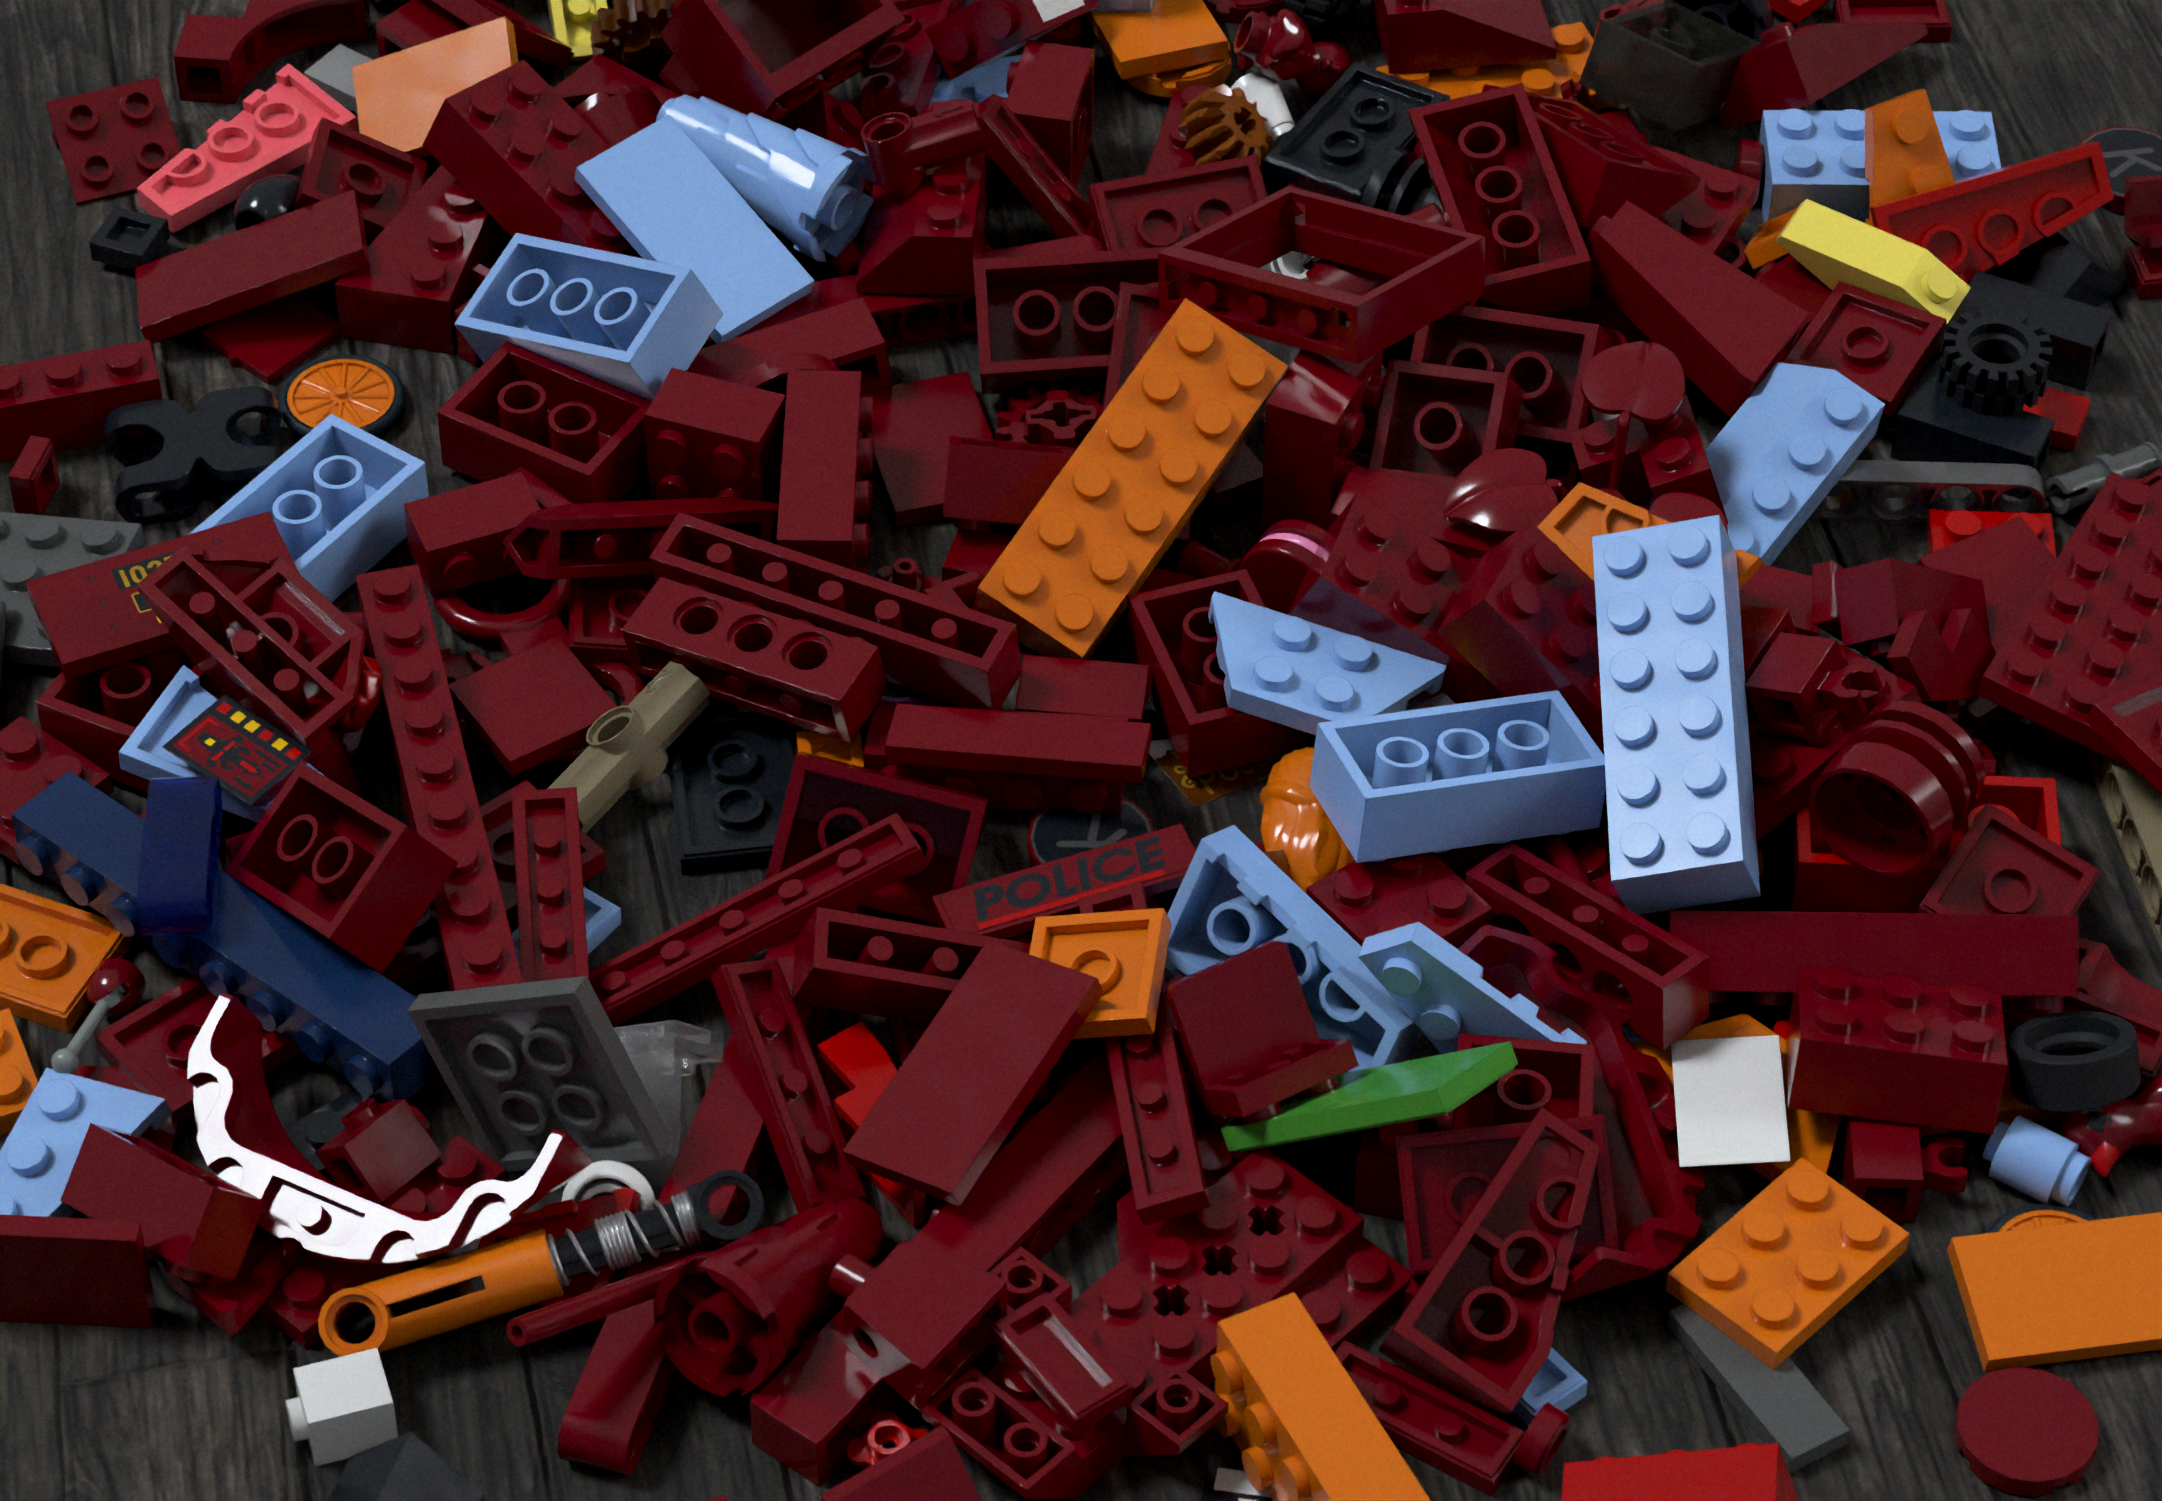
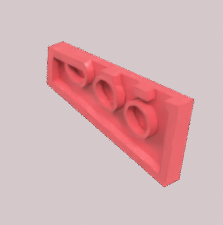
M288 63L276 73L277 83L266 92L256 89L243 100L244 110L229 122L220 119L206 131L207 140L197 149H183L138 186L139 206L152 216L168 219L169 230L175 233L237 200L240 194L257 180L275 174H286L306 163L313 132L322 117L358 132L357 117Z

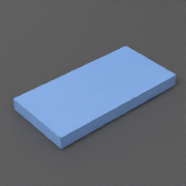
M670 114L576 167L575 181L643 259L691 268L723 312V316L710 334V337L716 344L739 336L812 292L815 280Z

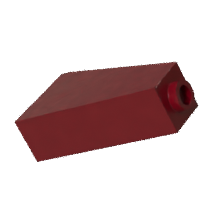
M1628 200L1612 219L1602 215L1585 241V245L1592 249L1589 255L1591 258V282L1652 342L1658 343L1673 352L1678 358L1684 374L1731 418L1774 365L1785 360L1810 314Z

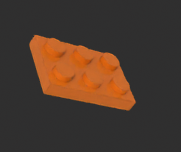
M1801 1157L1674 1267L1667 1275L1666 1291L1774 1370L1907 1250L1910 1233Z

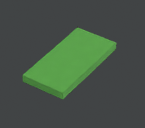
M1511 1041L1346 1072L1336 1076L1339 1085L1330 1091L1308 1098H1300L1299 1093L1279 1101L1281 1111L1276 1115L1250 1124H1243L1240 1117L1222 1128L1221 1132L1228 1152L1234 1151V1153L1446 1115L1514 1070V1066L1518 1064Z

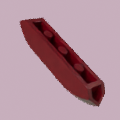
M729 498L567 504L541 509L529 514L502 542L523 576L551 580L651 575L653 573L649 557L678 512L777 545L779 504Z

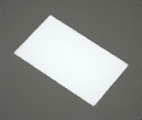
M1779 1035L1674 1042L1671 1045L1679 1167L1790 1161Z

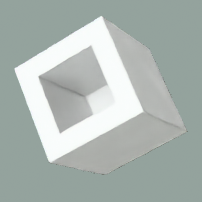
M377 1348L293 1368L298 1397L285 1400L287 1415L294 1441L298 1442L308 1439L315 1467L348 1459L350 1456L398 1437L394 1404Z

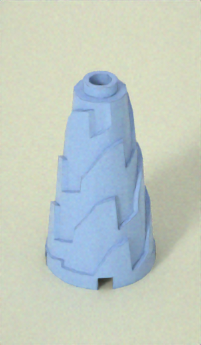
M686 94L676 99L671 98L660 108L656 121L670 114L754 212L761 217V220L793 243L795 250L818 262H827L823 251L837 257L860 231L875 200L863 193L865 181L868 180L878 185L868 155L854 147L846 148L801 128L794 131L752 112L748 115L743 114L702 95L700 99Z

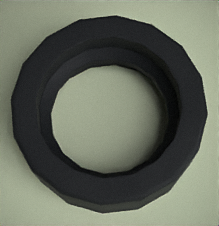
M2093 1011L2052 1013L2025 1022L2016 1027L2007 1038L2012 1092L2016 1098L2026 1105L2048 1111L2075 1112L2095 1110L2116 1104L2133 1095L2141 1084L2136 1030L2132 1024L2122 1017Z

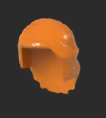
M1305 747L1301 750H1294L1291 753L1285 754L1272 767L1267 784L1259 794V801L1263 807L1260 832L1265 852L1284 850L1294 882L1305 893L1310 885L1355 861L1309 787L1314 747Z

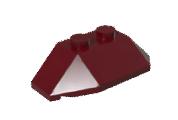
M184 545L136 584L138 592L196 667L229 697L301 744L307 746L356 705L366 641L364 632L280 556L239 551H205L204 547Z

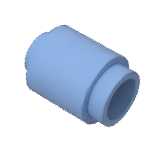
M2020 1115L2014 1119L2010 1126L2003 1122L1998 1123L1994 1135L1990 1136L1983 1153V1158L1992 1162L1989 1177L2044 1204H2051L2052 1201H2055L2064 1206H2069L2075 1198L2091 1163L2090 1157L2077 1151L2079 1144Z

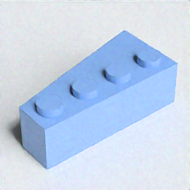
M1235 825L1202 838L1167 914L1171 922L1166 963L1189 976L1265 942H1283L1290 952L1319 1038L1351 1041L1359 1066L1348 1072L1408 1061L1422 1031L1358 958L1361 946Z

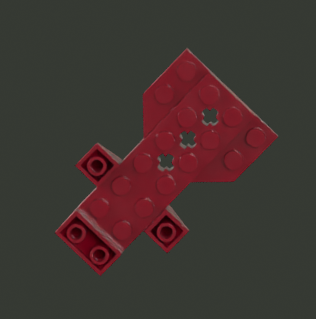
M1209 1126L1197 1136L1211 1207L1144 1226L1136 1209L1132 1189L1117 1202L1116 1220L1119 1263L1074 1301H1072V1284L1022 1246L989 1272L1007 1282V1314L1041 1294L1048 1292L1133 1385L1132 1401L1074 1435L1009 1361L1004 1358L985 1375L974 1367L969 1369L922 1408L923 1418L936 1428L942 1425L951 1435L953 1442L1024 1498L1077 1499L1123 1458L1132 1456L1179 1455L1228 1413L1229 1404L1207 1388L1215 1380L1211 1368V1355L1216 1354L1217 1326L1219 1321L1295 1292L1335 1353L1344 1340L1355 1344L1405 1300V1291L1413 1275L1410 1276V1271L1363 1237L1364 1219L1267 1148L1255 1149L1251 1154L1246 1151L1234 1153V1151L1228 1152L1223 1135Z

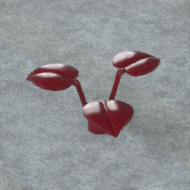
M1637 341L1605 349L1592 357L1586 364L1581 377V392L1591 408L1603 414H1620L1617 423L1609 487L1598 490L1624 501H1627V499L1620 493L1631 417L1650 424L1665 422L1679 409L1685 393V375L1678 358L1668 348L1655 342ZM1519 448L1497 449L1478 457L1460 473L1448 494L1444 507V519L1449 522L1465 523L1490 533L1511 536L1529 522L1538 526L1557 506V498L1561 502L1568 495V492L1560 480H1546L1547 466L1545 460L1537 453ZM1685 492L1663 494L1653 502L1650 510H1648L1650 514L1671 523L1719 515L1728 534L1726 519L1720 508L1712 501L1697 494Z

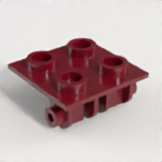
M158 77L46 102L53 125L51 133L56 150L61 152L76 205L136 192L138 186L181 152Z

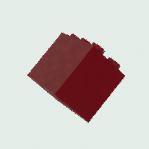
M677 0L669 8L673 16L660 33V36L705 97L748 115L752 112L777 123L796 111L821 89L828 92L869 67L904 22L905 18L892 0Z

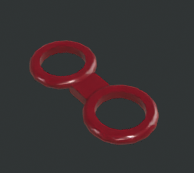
M552 579L550 592L540 603L522 612L505 615L484 613L468 606L458 596V589L432 596L436 612L453 630L475 640L499 642L500 650L505 658L556 636H559L568 647V632L561 621L568 613V579ZM619 661L582 663L596 681L611 687L622 698L623 705H628L646 687L644 681L626 663ZM588 743L583 744L546 762L571 765L589 745Z

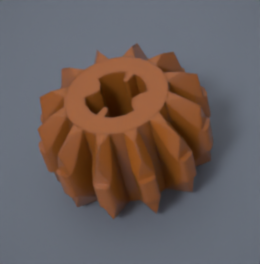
M1224 83L1216 88L1211 87L1189 101L1188 106L1180 111L1182 123L1177 129L1187 143L1183 150L1191 153L1195 159V166L1256 155L1259 168L1263 167V159L1270 153L1269 146L1274 142L1272 135L1265 129L1268 119L1260 116L1257 111V102L1247 101L1244 91L1240 87L1231 89Z

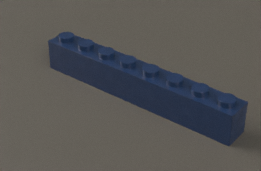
M71 771L65 773L11 814L17 840L15 852L22 865L29 872L37 876L43 874L64 888L65 892L74 902L81 906L89 905L109 918L114 927L123 935L128 937L136 936L148 944L171 967H182L192 975H195L203 981L207 989L216 997H219L222 992L235 996L262 1022V1028L267 1031L276 1030L296 1043L310 1060L318 1064L324 1062L345 1076L359 1093L365 1096L373 1095L384 1103L404 1098L407 1101L440 1073L407 1013V1010L416 1000L415 996Z

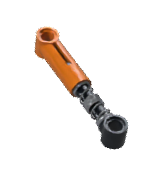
M732 1169L717 1171L706 1177L702 1182L686 1186L687 1191H682L681 1194L677 1193L676 1196L672 1194V1202L662 1205L661 1202L655 1200L653 1208L632 1214L631 1211L626 1209L624 1212L620 1211L619 1214H610L609 1217L605 1216V1218L600 1217L599 1220L595 1219L591 1228L575 1233L566 1228L564 1236L553 1239L551 1234L547 1236L545 1229L540 1228L353 1288L342 1289L331 1295L322 1306L318 1318L319 1334L325 1346L339 1356L377 1348L379 1353L563 1296L564 1285L569 1286L573 1277L590 1272L598 1277L601 1268L608 1266L615 1272L616 1268L620 1270L621 1267L625 1268L626 1265L630 1267L631 1264L635 1265L636 1262L640 1264L641 1256L649 1253L658 1258L662 1249L677 1244L687 1249L688 1246L692 1247L693 1244L697 1246L698 1243L702 1244V1242L706 1247L722 1241H735L756 1230L762 1223L765 1213L764 1196L757 1183L747 1174ZM726 1186L742 1189L747 1194L750 1203L748 1215L742 1222L733 1226L718 1224L710 1214L709 1204L711 1197L717 1190ZM451 1287H457L460 1296L458 1298L394 1317L391 1306ZM353 1303L365 1304L372 1310L375 1316L373 1334L368 1340L360 1344L348 1342L339 1330L341 1313Z

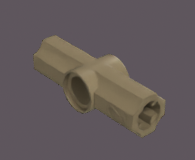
M669 662L628 705L612 708L594 721L586 734V742L589 746L548 789L577 787L579 828L586 834L626 791L640 789L651 783L662 773L669 760L665 750L710 704L708 696L711 693L701 679L689 672L682 664Z

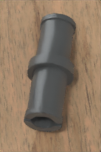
M2147 441L2140 443L2137 447L2112 456L2102 453L2090 457L2086 461L2085 466L2047 479L2044 487L2045 491L2050 492L2058 488L2062 489V492L2047 496V502L2056 513H2068L2074 508L2093 502L2111 472L2126 479H2141L2162 466V464H2158L2148 468L2146 465L2161 460L2162 454L2155 444Z

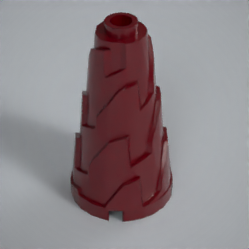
M855 1196L850 1199H842L836 1203L828 1200L816 1208H810L791 1216L772 1227L757 1228L718 1250L694 1257L676 1268L661 1282L654 1299V1326L666 1318L671 1335L662 1340L660 1344L674 1366L689 1381L701 1389L726 1397L735 1389H744L740 1395L743 1396L764 1383L772 1376L779 1364L786 1359V1356L801 1343L805 1336V1330L832 1307L834 1297L837 1294L829 1290L828 1282L838 1261L848 1253L856 1255L869 1264L876 1259L882 1246L884 1235L879 1214L872 1206Z

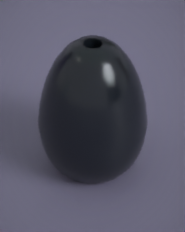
M275 174L250 184L240 194L234 206L233 222L236 231L297 210L294 208L301 178L292 174Z

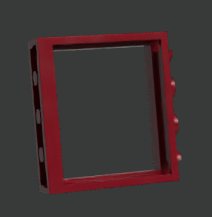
M1287 186L1158 252L1159 309L1175 313L1183 300L1187 298L1236 331L1359 364L1485 293V236ZM1295 202L1305 204V213L1296 216ZM1291 251H1296L1394 278L1360 296L1260 269V267ZM1346 312L1350 313V321H1346Z

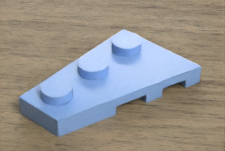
M46 1068L0 1150V1215L70 1218L77 1210L63 1203L60 1199L90 1123L140 1136L148 1127L156 1131L173 1114L166 1099L69 1073H58L54 1069Z

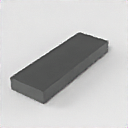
M1685 1304L1669 1310L1667 1327L1763 1443L1779 1444L1789 1474L1848 1444L1850 1429L1789 1357L1773 1370Z

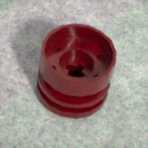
M1892 700L1878 704L1859 724L1856 731L1845 742L1844 747L1811 786L1809 807L1818 831L1828 845L1849 863L1874 875L1902 878L1918 874L1932 860L1950 836L1952 828L1965 816L1968 808L1982 793L1986 772L1978 748L1966 731L1947 715L1920 702Z

